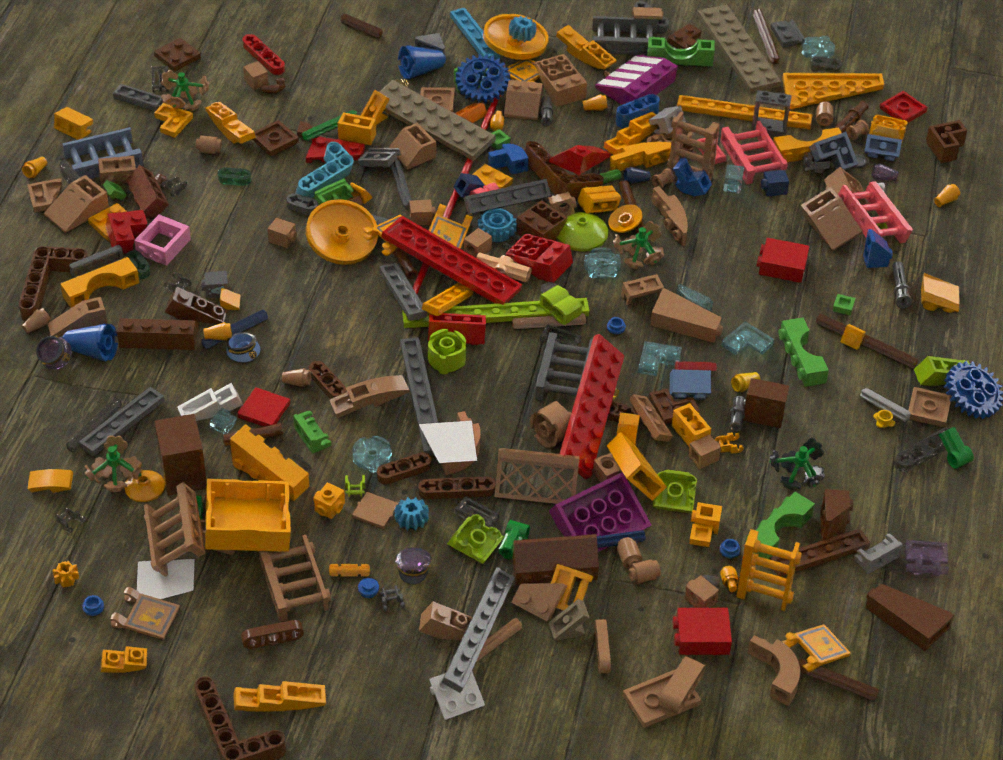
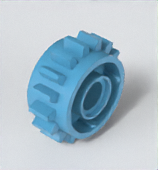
M490 209L485 211L483 215H480V219H478V228L491 235L492 242L506 241L511 236H514V231H516V219L513 218V214L504 209Z

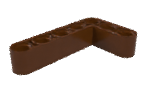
M528 141L526 143L525 153L528 156V166L541 180L547 179L549 189L555 195L569 192L571 197L579 198L582 188L603 185V176L594 173L569 175L562 167L549 162L552 156L541 144L535 141Z
M41 246L35 249L19 301L21 319L24 322L27 321L36 309H41L51 271L70 272L69 264L88 257L85 249Z
M206 676L200 677L195 681L196 700L221 760H277L285 755V735L279 730H271L238 741L214 681Z

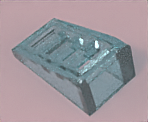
M682 284L677 286V295L710 312L712 311L713 300Z

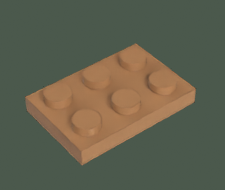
M676 669L623 690V697L643 728L677 715V713L658 705L661 693ZM695 690L680 713L701 705V698Z

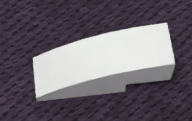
M230 383L216 392L210 388L179 405L177 408L181 416L195 414L196 421L224 414L243 405L236 389Z

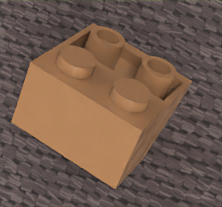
M418 123L403 128L389 146V148L400 149L401 155L397 156V160L406 169L436 158V141Z

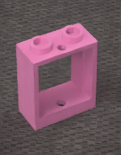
M158 215L134 240L136 254L167 266L191 240L190 229L185 224ZM158 233L173 238L164 248L150 243Z

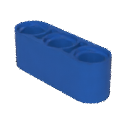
M649 94L619 106L616 113V125L620 128H626L629 126V122L650 112L657 115L660 98L657 95Z

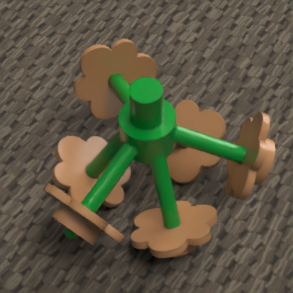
M172 70L162 74L163 80L161 84L167 90L176 85L172 95L162 94L163 103L173 108L184 107L185 110L189 109L190 111L199 108L198 105L201 104V100L193 101L192 99L198 93L196 87H199L201 95L208 91L209 82L206 80V76L202 77L199 84L188 82L183 72L179 73L178 76ZM180 94L182 98H187L190 103L185 105L186 103L179 98Z
M651 221L647 222L646 226L639 228V233L636 236L632 235L621 241L620 236L616 234V239L613 240V246L620 254H623L622 249H624L630 255H634L633 259L624 258V262L632 269L644 266L642 262L637 261L638 254L642 252V247H645L647 251V257L643 260L646 265H653L664 256V249L662 247L658 248L655 246L652 248L648 240L655 242L662 236L659 225H654Z
M108 436L107 442L104 444V448L108 449L106 459L96 458L95 463L91 466L93 471L85 465L87 469L85 474L87 479L91 481L96 480L98 483H100L98 478L103 476L106 479L112 474L113 481L104 484V488L110 490V492H120L122 488L127 487V483L123 481L117 482L116 467L121 465L120 471L123 472V476L129 478L128 481H132L133 479L137 480L142 475L143 469L141 467L143 464L135 456L123 460L120 455L127 448V442L123 441L121 436Z

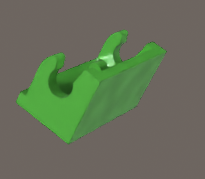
M343 178L315 191L314 196L319 206L330 200H347L354 197L350 194L354 190Z
M311 411L298 415L295 414L293 415L294 429L312 454L331 446V441L327 439L329 436L322 432L314 417L305 420L306 417L313 415Z

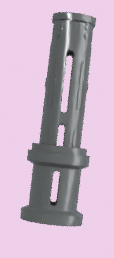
M897 261L892 264L896 285L894 294L897 297L895 302L898 307L907 308L912 304V298L909 295L911 290L906 283L904 264Z

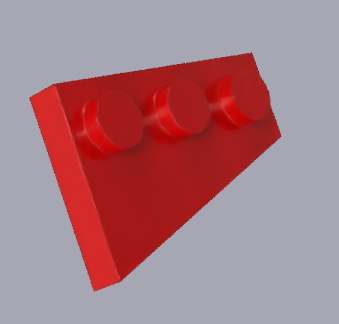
M318 136L313 139L306 156V163H312V160L325 162L324 155L326 147L330 142L339 143L352 156L353 160H359L365 151V144Z

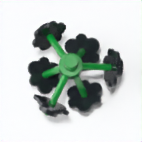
M814 438L808 439L798 452L791 450L788 454L784 453L782 458H779L778 451L773 450V455L770 456L771 466L775 467L777 472H780L779 466L781 465L782 468L787 469V472L792 473L791 477H780V482L787 489L801 488L800 483L794 480L801 467H804L806 471L804 482L801 483L804 487H816L820 484L819 481L825 478L824 468H819L817 465L811 466L808 461L809 457L817 460L818 457L824 455L822 443L817 442Z

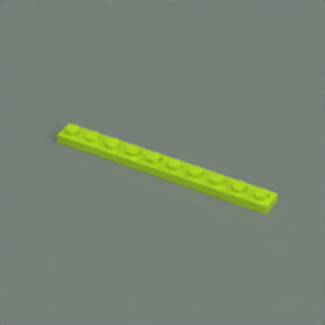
M576 298L582 304L581 314L589 316L587 298ZM540 301L505 303L504 305L454 306L444 312L486 315V323L513 321L514 318L553 316L540 306ZM402 310L404 328L429 327L430 313L427 312V317L409 321Z

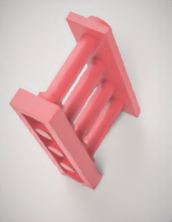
M757 121L756 130L739 134L732 133L729 127L722 128L720 141L746 184L753 183V177L756 173L776 169L777 171H786L788 167L787 161L783 159L761 121ZM757 137L759 140V142L744 145L738 144L737 142L739 140ZM764 148L766 151L749 156L744 154V151ZM765 159L772 161L771 164L756 167L750 164V162Z
M876 181L870 182L865 192L852 193L846 185H843L839 191L838 196L866 238L868 229H872L881 237L894 235L900 243H906L913 229ZM857 199H867L870 204L861 205ZM876 211L879 216L870 217L867 212ZM886 223L889 229L880 230L876 224Z

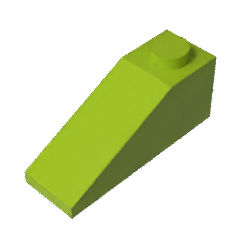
M927 356L914 371L920 385L947 384L944 380L950 369L959 362L963 364L965 360Z

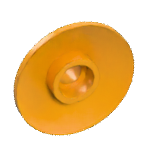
M636 205L621 206L610 215L608 220L609 227L617 233L631 231L640 224L643 213Z
M143 470L142 475L137 480L128 481L127 479L125 482L127 483V487H124L126 495L137 502L153 501L161 496L165 489L163 477L157 472Z

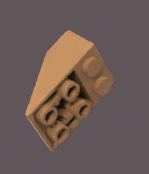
M565 54L534 62L547 95L552 98V102L556 107L586 98L587 82Z
M84 175L70 183L44 212V215L66 233L88 221V218L109 208L107 192Z
M832 187L801 205L805 219L832 251L863 233Z

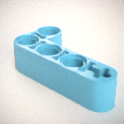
M330 142L326 147L324 155L326 164L301 178L298 182L296 194L312 198L315 191L348 176L354 162L352 156L339 143Z

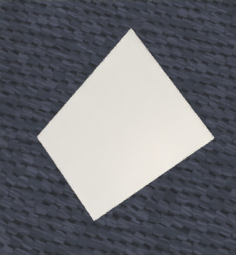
M472 421L419 424L439 463L477 461Z
M194 559L172 560L167 563L169 575L166 577L152 568L151 561H139L137 591L158 599L193 591Z

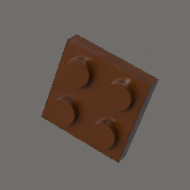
M178 38L155 50L154 56L175 72L200 59L201 53L182 38Z
M279 120L254 131L256 138L252 139L269 156H273L299 143V137Z

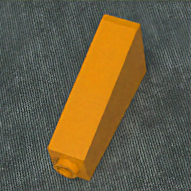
M620 432L607 445L625 477L652 501L666 488L664 482L641 452L624 434Z

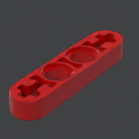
M252 34L245 35L242 38L244 49L274 75H280L285 72L284 61L259 38Z

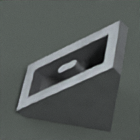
M439 33L417 36L415 38V47L439 50L445 55V46Z

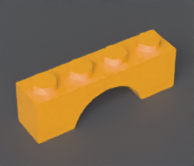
M839 127L822 130L820 138L814 141H800L791 135L774 137L773 142L783 159H786L787 162L813 158L809 148L812 144L841 134Z
M126 257L61 283L62 296L70 308L82 301L89 300L92 292L100 287L115 286L124 290L139 284L137 268Z

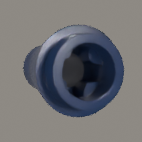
M634 167L625 168L624 181H628L629 184L649 182L650 171Z

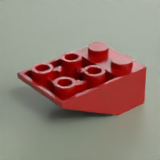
M526 233L505 253L515 263L532 268L531 274L536 278L554 283L573 263L570 245Z

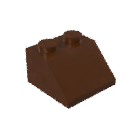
M824 490L820 510L821 541L842 535L845 532L846 524H850L851 516L849 511H853V499H850L848 490Z

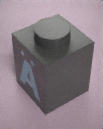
M227 271L205 272V280H201L202 291H206V298L220 297L221 288L228 290Z

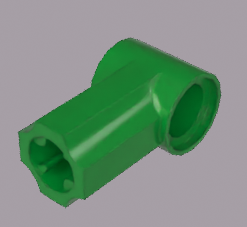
M955 427L939 434L948 452L947 460L952 468L957 469L974 460L972 450L963 444Z
M509 520L505 530V537L499 548V554L503 558L508 560L513 558L514 540H527L530 525Z

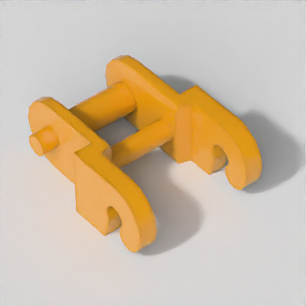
M727 433V435L715 438V441L720 444V453L730 452L733 454L743 451L742 445L738 449L737 445L730 444V441L739 439L738 433L735 436L733 433Z

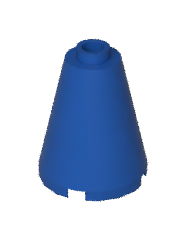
M408 45L402 46L398 53V60H401L399 70L405 79H412L443 67L446 57L439 50Z
M107 323L69 330L62 338L66 349L101 361L112 360L118 348V343L115 342V336H117L116 328L112 324Z

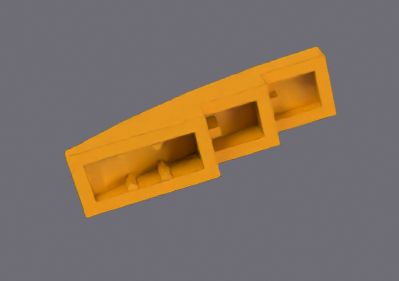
M650 112L631 120L628 127L617 131L615 138L604 142L603 148L616 155L622 153V147L638 144L659 127L658 124L650 125L649 119L656 114Z
M283 681L281 686L259 684L257 689L236 687L234 690V710L288 711L326 705L325 685Z

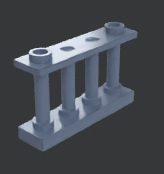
M130 127L63 143L65 159L73 158L75 163L72 165L74 180L84 175L90 179L100 177L98 159L101 158L98 157L96 151L104 149L107 150L109 156L102 158L134 156L136 168L139 165L143 166L140 148L133 150L130 143H133ZM123 145L126 152L116 154L113 147ZM89 153L92 160L82 162L79 156Z

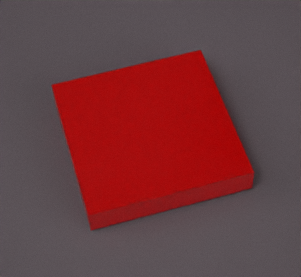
M905 91L880 104V109L893 118L905 120L908 123L926 113L928 109L927 106Z
M676 361L675 369L717 371V364L713 362Z
M255 387L237 415L240 419L264 427L275 425L290 405V399Z

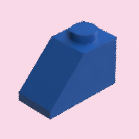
M868 229L863 253L866 267H888L889 260L892 259V249H889L887 241L872 229Z

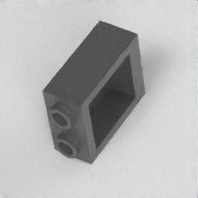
M758 90L752 131L756 130L757 121H761L769 135L785 136L792 95ZM760 104L785 107L783 121L759 118Z

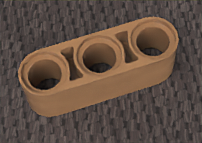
M685 656L661 693L658 705L679 714L703 677L706 665Z

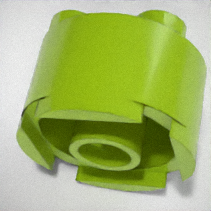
M441 329L434 332L428 342L429 364L438 370L440 374H448L465 366V337L455 330L454 332H448V329Z

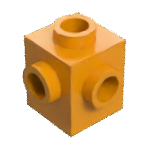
M327 482L314 495L315 512L330 519L336 513H340L345 504L344 490Z

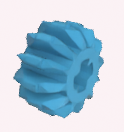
M514 17L509 23V35L512 36V39H517L518 42L531 41L536 35V23L533 22V19H527V17Z
M407 497L406 501L400 500L399 505H396L395 520L400 528L406 526L407 531L410 528L416 531L417 527L423 528L429 519L428 506L425 505L423 500L418 501L417 497L414 499Z

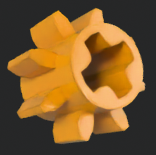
M69 561L58 563L57 569L52 570L55 584L60 583L63 588L73 586L75 579H79L77 565L72 566Z

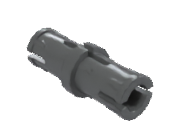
M546 96L541 99L542 107L540 108V114L542 115L541 124L546 126V121H548L549 126L552 124V98L547 96L546 101Z
M742 396L734 397L733 407L730 410L731 421L729 427L733 431H740L742 429L746 402Z

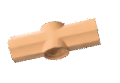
M483 253L477 255V259L510 278L523 282H528L530 279L532 268L514 263L508 256L496 258Z

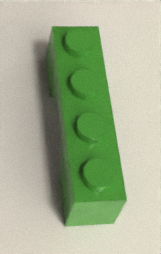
M648 37L647 56L666 58L678 65L713 66L714 40H697L693 46L687 49H676L670 46L665 38Z
M804 318L782 321L781 329H779V338L783 340L785 350L790 354L791 363L797 369L799 380H802L805 387L826 383L829 369L823 357L812 355L802 347L807 344L809 328Z
M794 492L790 497L787 496L783 500L782 505L771 512L767 520L761 521L755 530L759 531L757 540L761 541L762 544L778 548L780 539L776 535V531L789 526L802 528L813 517L815 503L797 492ZM759 551L758 553H755L758 554V557H762L769 560L770 557H773V555H769Z

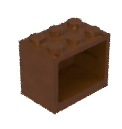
M195 414L154 421L159 459L167 496L178 494L177 485L182 482L193 491L206 489L207 481L203 448Z

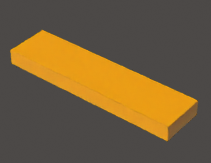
M457 283L424 302L422 310L439 316L472 296L474 291L461 283Z

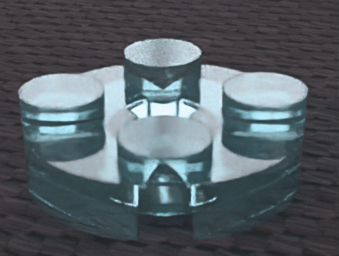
M828 36L806 37L802 46V54L807 59L808 56L813 58L812 61L826 62L835 53V45Z
M594 248L590 254L587 253L585 255L584 266L592 278H613L617 276V272L620 270L621 258L619 254L616 253L615 255L612 253V250L609 248Z
M372 436L369 439L363 437L353 446V462L360 468L369 470L372 473H377L379 466L390 463L392 459L390 443L380 436ZM374 451L376 452V454H374V455H370V454L368 453V452L373 453Z

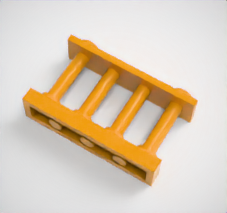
M750 529L745 543L736 597L745 599L747 592H758L782 599L781 610L785 611L787 603L791 604L794 597V592L791 591L795 567L799 565L802 553L798 552L800 543H795L793 552L762 544L761 541L757 540L759 531ZM759 551L790 560V564L786 565L758 557V554L755 553ZM759 565L787 573V578L756 570V567L753 566ZM753 578L784 586L785 590L781 591L754 583Z

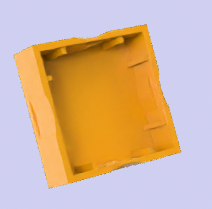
M207 479L205 549L289 552L291 534L290 513L288 511L289 481Z

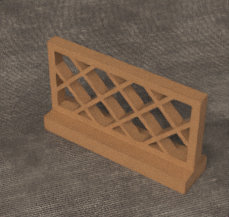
M500 448L498 452L495 497L558 504L564 501L558 492L566 486L572 493L571 497L576 495L580 456H564L562 454ZM502 462H510L515 467V470L507 476L502 470ZM525 464L531 465L535 470L528 478L520 470ZM545 466L551 467L555 472L548 480L540 472ZM565 468L574 469L573 478L568 482L560 475V472ZM516 471L524 478V481L518 486H515L509 479ZM538 473L544 483L535 489L529 479ZM558 475L564 485L555 491L549 481ZM507 480L513 487V490L509 493H499L500 484ZM525 482L533 489V492L528 496L522 495L518 490ZM546 484L553 492L548 498L542 497L538 492Z

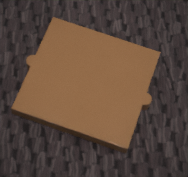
M633 7L632 11L634 18L662 19L664 14L661 8Z
M366 492L361 502L357 503V508L352 514V518L384 529L389 520L393 519L395 507L398 503Z

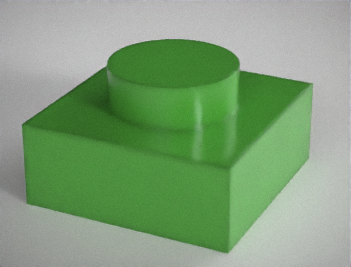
M500 129L492 133L495 135L496 141L491 146L496 150L502 148V144L510 143V137Z
M106 180L103 184L109 197L124 200L127 196L120 185Z
M837 294L833 311L851 316L855 298Z

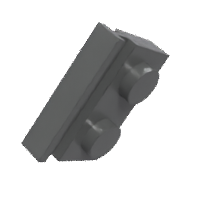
M793 19L790 22L779 21L771 23L770 29L782 48L798 45V43L804 44L805 38Z
M370 148V152H366L358 162L360 166H367L368 168L375 166L387 168L392 165L397 156L401 155L399 148Z

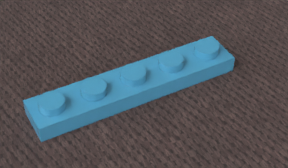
M465 7L450 11L451 19L478 54H481L482 57L488 54V58L494 55V60L500 58V54L487 46L483 38V30Z

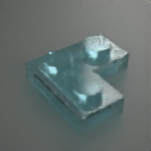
M745 321L722 340L721 346L737 355L748 345L763 355L774 345L775 339Z
M645 341L638 373L657 376L660 363L675 365L676 361H680L682 347Z

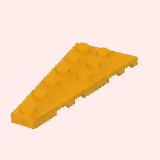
M783 73L782 77L785 94L792 95L790 109L882 90L884 88L882 74Z

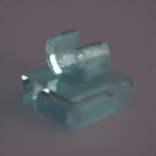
M221 408L211 419L209 426L214 430L227 434L236 424L237 418L231 415L229 410Z

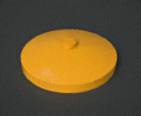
M502 14L492 17L486 22L483 31L484 41L490 49L502 56L512 59H532L540 56L547 48L548 33L535 20L533 22L536 23V35L531 41L526 40L525 42H518L517 39H512V36L509 35V23L514 17L519 18L522 15Z
M339 199L330 200L320 204L311 212L306 225V237L310 247L321 258L335 264H354L366 259L375 249L378 234L369 241L363 238V235H366L364 228L377 226V223L367 209L355 202Z

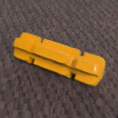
M330 564L329 574L330 576H338V574H341V576H358V574H361L363 577H368L370 575L369 564H361V566H358V564H341V566Z

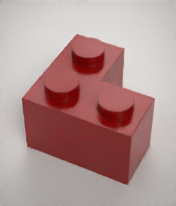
M143 210L108 213L106 231L111 247L120 245L123 254L132 253L134 239L147 228L148 223Z

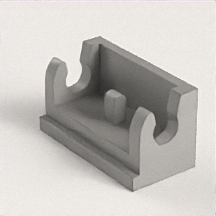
M681 106L665 108L649 119L650 125L658 124L660 129L654 130V133H671L673 131L671 127L673 118L677 117L680 111L683 112Z
M887 534L885 536L887 539H884L878 545L866 551L859 549L857 551L858 554L854 555V560L869 574L899 558L902 543L898 542L891 534Z

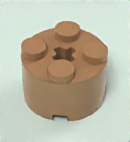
M555 401L532 414L530 417L531 430L534 428L536 432L534 435L536 440L546 448L554 447L563 442L571 412H568L559 402Z

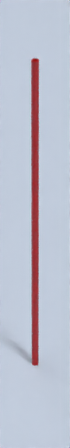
M495 97L493 102L490 103L482 122L481 128L487 130L499 102ZM467 158L461 173H469L473 160ZM455 189L443 214V217L447 219L450 218L459 197ZM424 262L412 287L416 294H418L429 268V265Z

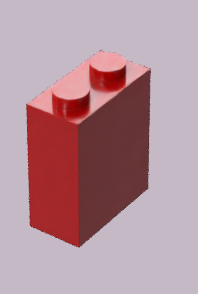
M767 238L765 245H761L760 255L762 257L758 256L756 267H760L759 275L802 283L810 246Z
M677 608V615L673 616L672 624L673 629H677V633L674 634V646H678L679 655H730L732 639L728 608Z

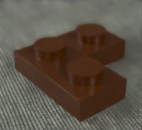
M688 24L668 36L667 42L677 49H687L697 42L695 39L701 36L702 31Z
M667 388L649 393V399L665 425L672 423L673 410L689 403L700 415V410L693 397L674 401Z

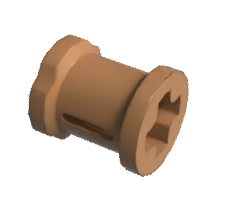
M859 120L854 126L847 127L846 132L849 139L854 141L858 136L867 134L869 127L864 120Z
M668 168L661 174L652 176V183L655 188L660 186L662 189L664 185L675 181L673 172Z

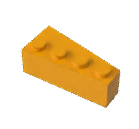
M245 424L230 438L234 467L246 472L253 479L289 481V498L295 501L309 487V473L290 458L285 460L276 447L271 449L264 443L265 439L259 434L257 436L249 432L251 428Z

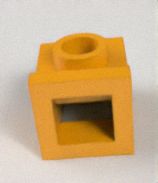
M698 502L697 510L692 511L691 522L712 526L714 534H718L722 506Z

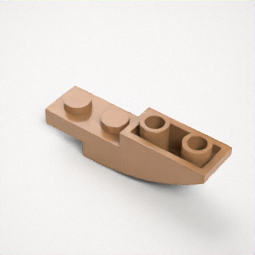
M660 186L653 188L651 200L653 205L665 217L663 222L665 228L671 232L676 241L685 246L688 224L683 206L675 195L668 197Z
M385 376L346 388V393L330 399V403L337 418H340L372 403L374 407L409 393L410 390L403 376Z

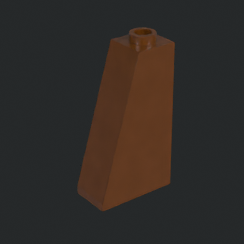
M880 584L875 589L872 588L866 595V609L924 651L930 648L951 628L954 618L953 613L884 584Z

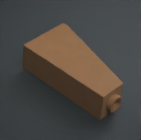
M662 289L652 311L650 326L715 343L717 336L720 337L723 331V326L721 325L722 317L667 289Z

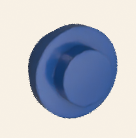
M613 317L607 323V330L612 334H621L625 331L626 325L623 319L619 317Z
M726 539L720 545V553L726 558H735L740 554V546L736 540Z
M366 578L358 584V591L363 597L372 598L378 593L379 584L372 578Z
M88 596L82 605L83 611L90 616L98 615L103 611L104 603L98 596Z

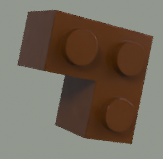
M960 120L929 126L926 143L940 163L957 159L959 147L964 146L967 129Z

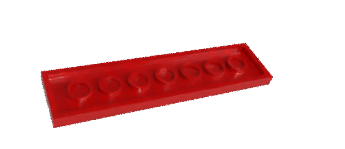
M401 216L382 232L381 238L495 304L504 305L508 303L522 289L521 283L404 216Z
M600 334L593 337L560 450V454L564 456H580L578 474L584 479H588L592 475L594 460L597 457L624 360V355Z

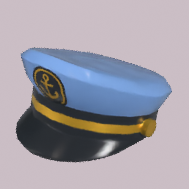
M249 333L233 335L227 341V355L232 360L238 362L254 360L260 353V346L256 342L257 338Z

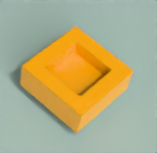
M848 324L840 342L857 350L860 348L866 332Z
M692 524L689 544L710 547L713 527Z

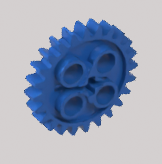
M479 54L478 58L472 55V60L466 58V63L461 62V67H458V72H456L457 89L460 90L461 95L465 94V99L471 97V102L478 99V103L484 100V103L487 104V100L489 99L493 102L494 97L499 100L500 95L504 96L505 91H507L510 81V73H508V68H505V63L500 64V59L494 60V55L491 58H488V54L485 57Z
M967 361L963 364L959 362L946 374L947 377L944 381L947 384L944 387L949 389L946 394L951 395L950 401H955V407L960 406L961 412L966 410L968 416L973 413L976 419L979 415L982 419L986 416L989 418L1002 406L1003 397L1001 396L1003 391H1000L1002 385L996 383L999 379H993L994 373H987V367L984 370L981 369V364H978L976 367L973 361L970 364Z

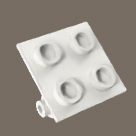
M472 671L461 693L441 683L445 673L429 679L432 685L430 691L432 695L436 696L445 720L485 706Z

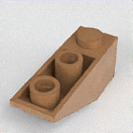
M101 297L82 301L49 322L50 335L60 337L69 330L107 323Z
M432 602L421 614L419 631L438 639L462 640L472 617Z

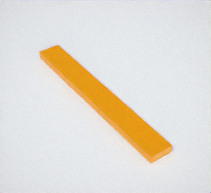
M679 95L677 106H681L682 111L753 121L755 106L684 95ZM760 107L758 117L783 121L785 110ZM789 111L787 126L810 130L813 115Z

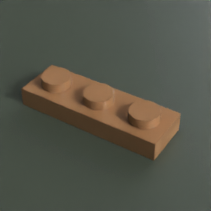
M633 394L629 400L640 415L642 423L651 432L652 438L657 441L669 442L673 435L646 396Z

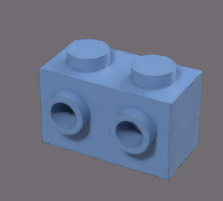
M868 134L864 153H867L868 157L877 158L879 155L885 156V160L895 161V158H899L902 140Z
M672 369L670 372L671 396H675V399H686V397H694L695 400L706 399L711 394V371Z

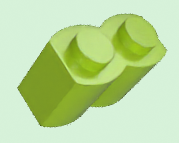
M556 285L540 295V306L547 313L552 314L559 323L566 325L581 316V302L573 296H569L568 291L561 286Z

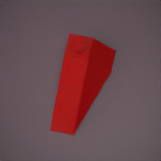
M576 145L549 159V162L580 175L609 158L611 153L594 146Z

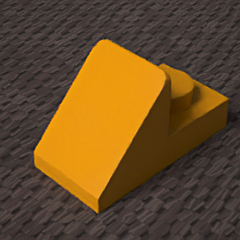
M374 90L360 116L376 119V125L388 117L383 111L390 98Z
M620 413L617 435L621 432L636 445L640 415Z

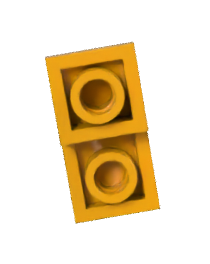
M63 469L31 471L27 489L31 493L50 489L53 493L71 490L73 471Z
M125 647V652L114 650L102 651L101 672L120 673L146 669V648Z

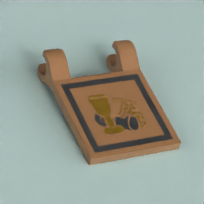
M127 587L124 591V600L136 603L128 618L119 613H113L111 616V626L114 628H126L164 640L180 605L139 593L137 590Z

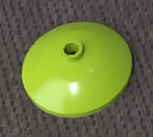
M575 212V214L567 216L568 220L556 238L558 242L570 245L571 250L591 251L601 247L606 242L608 227L596 215L586 212Z

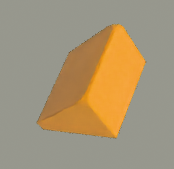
M353 182L350 183L354 190L351 195H360L363 204L372 198L364 188Z
M221 288L220 306L227 310H240L241 295Z

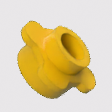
M880 410L873 416L877 421L876 426L879 428L893 427L895 425V421L892 420L893 414L889 410Z

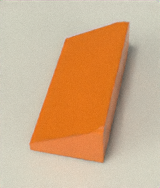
M472 103L455 112V114L471 123L485 117L487 113L483 103Z

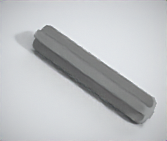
M868 388L861 391L860 397L882 410H889L893 416L902 421L909 420L910 411Z

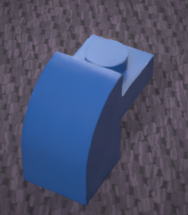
M502 144L501 150L488 152V165L494 169L507 166L513 175L528 171V156L520 146Z
M686 158L680 159L673 168L678 178L675 185L683 193L691 196L704 195L712 185L706 171L693 172Z

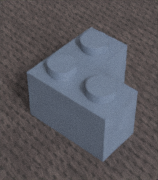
M847 132L815 142L809 147L815 163L831 158L835 170L841 167L845 171L858 165Z

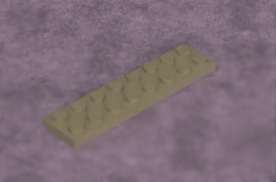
M728 5L698 10L697 16L750 93L780 87V79Z
M394 80L380 91V93L390 98L384 112L408 125L418 123L433 139L473 161L496 141L494 134Z

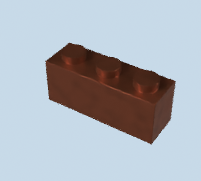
M139 165L126 179L129 185L128 188L135 197V202L139 204L140 210L144 211L146 217L150 216L155 219L169 205L150 170Z

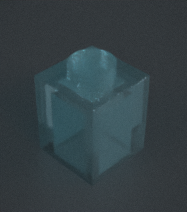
M727 164L723 191L741 193L744 174L743 166Z

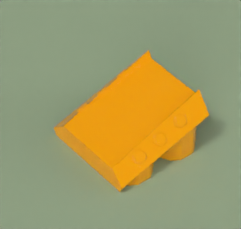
M876 114L871 122L869 134L903 141L908 122Z
M924 273L921 286V304H923L926 310L930 311L941 308L949 313L959 312V286Z

